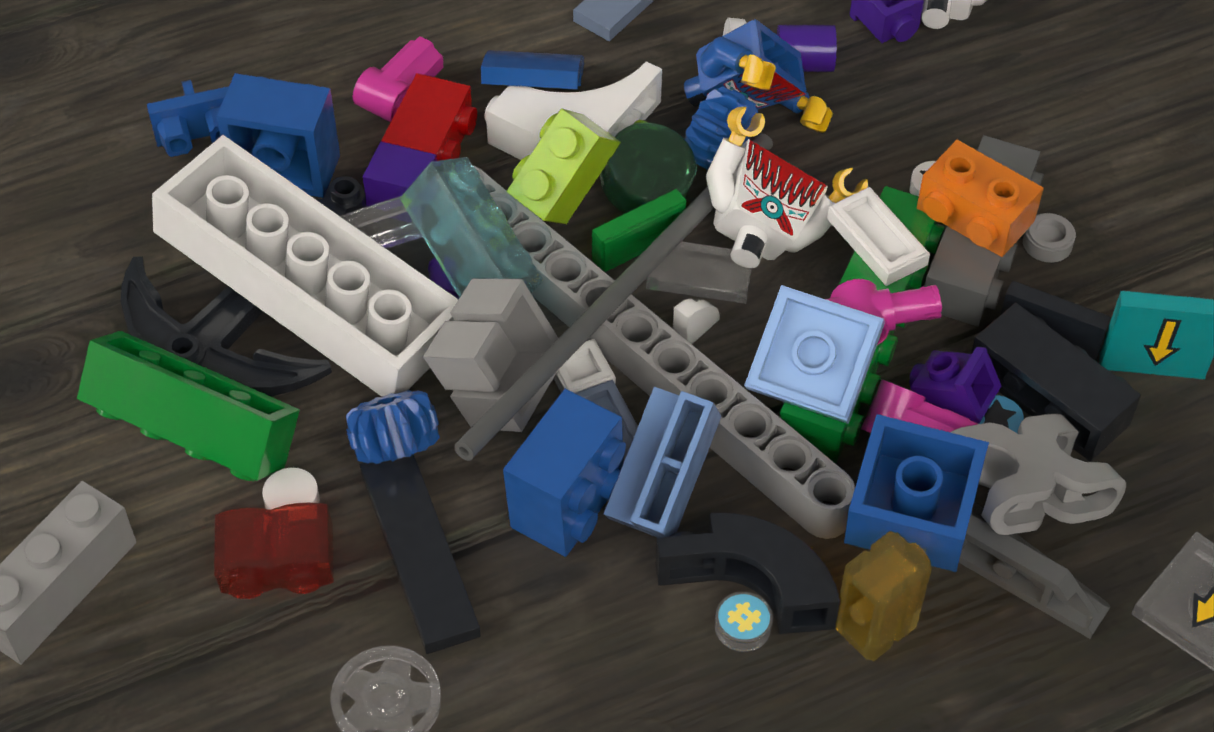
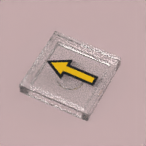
M1195 532L1138 600L1131 614L1213 671L1214 543L1198 532Z

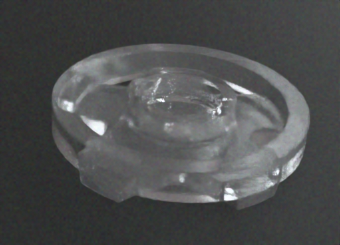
M379 646L367 649L351 658L340 669L333 682L331 707L334 719L341 732H373L375 730L381 732H428L435 723L441 708V688L438 676L432 665L424 657L410 649L399 646ZM385 660L376 673L361 670L366 665ZM411 665L417 668L429 683L412 681L410 679ZM343 691L355 701L354 705L345 715L341 708ZM425 713L422 719L413 726L412 717Z

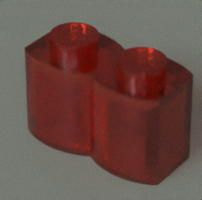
M310 502L293 503L272 510L240 508L216 514L214 575L221 593L230 594L239 599H252L260 596L263 592L276 588L288 589L293 593L306 594L318 590L321 586L333 583V524L328 505Z

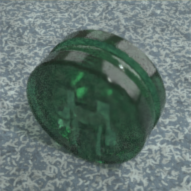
M649 122L632 124L616 134L615 138L621 143L600 173V182L607 199L618 210L627 213L675 189L686 198L695 179L696 160L691 147L681 135L666 126Z

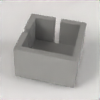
M471 279L450 312L454 321L444 322L423 355V358L444 389L453 390L450 397L470 427L558 339L523 279ZM555 374L500 431H523Z

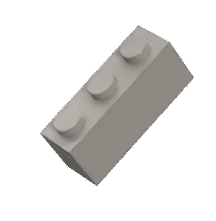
M81 481L0 564V651L22 665L137 543L126 510L122 505L84 481Z

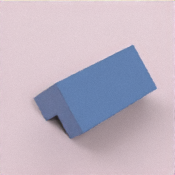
M657 387L653 388L618 476L619 478L605 509L604 515L608 519L657 538L669 537L677 532L722 417L714 402L684 391L677 395Z

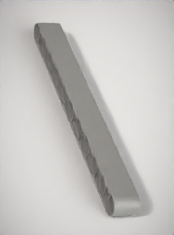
M463 164L456 165L444 173L442 178L444 213L449 225L512 279H523L532 296L568 327L615 281L532 211L508 194L503 187L481 169L473 165ZM632 294L589 337L588 340H596L604 357L649 396L653 388L657 387L677 395L684 391L714 402L722 416L710 448L812 535L829 539L836 538L845 532L848 511L855 490L854 481L851 477ZM781 468H790L795 471H786ZM828 501L836 505H826L821 502Z

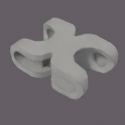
M1048 414L1026 417L1020 423L1017 433L995 423L966 426L950 432L989 442L979 484L990 489L981 516L997 534L1009 535L1037 530L1043 522L1045 513L1060 522L1069 524L1100 519L1108 516L1116 509L1125 493V480L1108 463L1084 462L1070 456L1079 432L1063 415ZM1096 492L1089 496H1082L1083 493Z

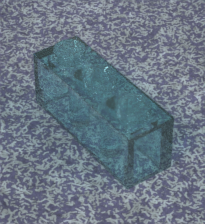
M467 157L432 161L399 198L459 298L471 279H523L531 293L544 281L533 264L531 256L521 245L508 224L503 211L497 206L482 182L478 171L472 166Z

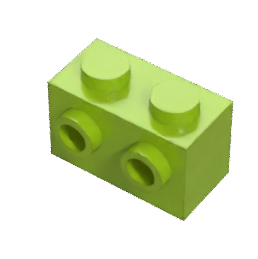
M561 108L558 113L552 115L544 123L540 131L541 140L531 155L524 157L518 163L512 175L514 181L506 192L543 221L567 224L621 142L584 114Z

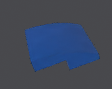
M488 50L481 65V84L578 89L582 81L584 56Z

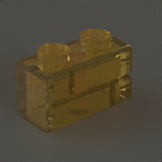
M889 531L871 545L870 552L864 550L846 564L839 596L841 602L835 629L866 659L875 661L893 646L894 640L899 642L917 627L927 590V583L932 571L930 560L925 551L916 543H908L898 532Z

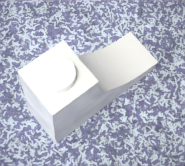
M645 62L631 75L616 83L582 92H550L526 86H508L500 96H494L486 107L484 118L487 124L488 144L522 160L524 157L531 155L541 140L540 131L544 123L552 115L558 113L561 108L584 114L618 140L635 121H645L660 104L662 69Z

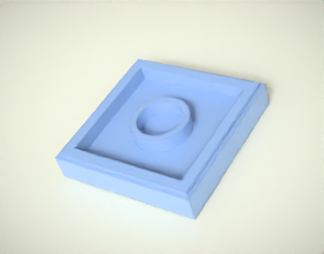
M781 285L744 386L748 390L849 424L885 320Z

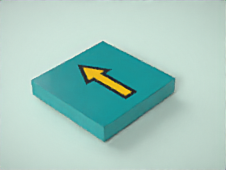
M1120 291L1099 354V364L1107 370L1205 379L1214 358V299Z

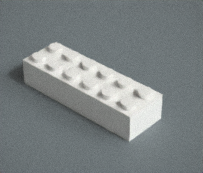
M222 135L152 193L154 233L383 397L391 393L396 394L407 391L430 368L423 355L444 322L454 321L450 312L458 299L226 136Z

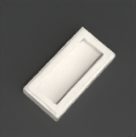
M870 187L828 206L827 219L885 286L928 266L930 253Z

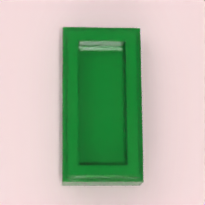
M675 189L593 229L592 262L601 270L607 272L641 255L686 209V199Z

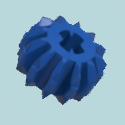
M722 86L709 92L706 100L700 102L699 109L692 116L691 124L686 130L687 137L683 142L686 155L695 160L697 165L708 170L722 139H729L731 131L727 124V118L731 110L737 107H746L745 114L741 118V125L745 130L750 126L751 119L758 113L755 103L746 99L747 96L734 89L731 91ZM746 136V138H745L743 144H744L748 139H750V137H747V136Z
M407 390L396 394L391 393L383 397H375L374 400L360 403L358 407L352 408L346 415L348 425L346 430L351 449H354L358 461L364 463L372 462L379 464L389 460L393 462L402 457H411V454L426 451L429 446L434 445L440 438L438 432L439 422L434 405H431L428 394L419 390L413 392Z

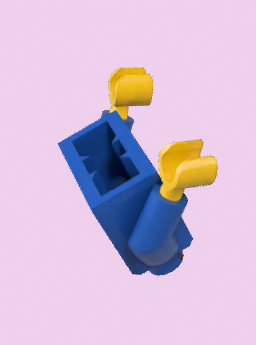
M758 20L749 21L724 36L715 38L711 43L698 50L696 57L699 75L686 80L684 83L685 94L693 106H699L700 102L706 100L709 92L723 86L731 91L734 89L747 96L746 99L756 104L757 110L775 104H781L795 113H800L804 110L800 123L811 130L822 133L826 132L833 112L827 107L823 99L816 96L809 98V94L806 92L801 53Z

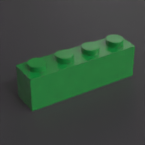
M123 331L90 340L77 395L78 400L95 407L99 415L131 423L139 427L143 435L175 443L185 448V453L189 456L219 463L230 468V473L233 476L247 481H258L285 468L300 409Z

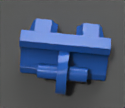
M191 80L182 81L183 96L148 103L147 108L157 147L163 146L170 157L188 154L193 148L192 139L210 136L211 142L214 143L220 138L216 116L229 86L194 93Z

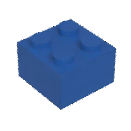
M235 73L216 116L220 136L224 135L308 195L324 198L340 157L331 89L311 84H300Z
M565 388L503 469L510 527L564 557H567L577 541L585 542L596 526L598 512L606 501L610 499L624 464L623 456L626 450V443L623 442L622 417Z
M876 414L848 511L844 543L957 572L989 442Z

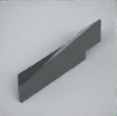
M974 501L959 563L1091 639L1111 607L1109 603L1073 577L1068 569L1052 561L1017 533L1009 535L997 534L981 516L984 508Z

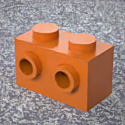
M956 140L923 174L917 209L927 214L934 221L941 222L969 238L974 244L1003 257L1034 223L1044 187L965 143Z

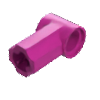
M419 36L415 41L410 40L381 70L376 67H369L360 75L353 91L354 104L391 122L416 73L435 77L444 68L443 56L435 49L431 41Z
M881 379L861 429L871 433L876 414L946 432H952L961 427L977 425L978 423L948 409H942L925 402L926 397Z

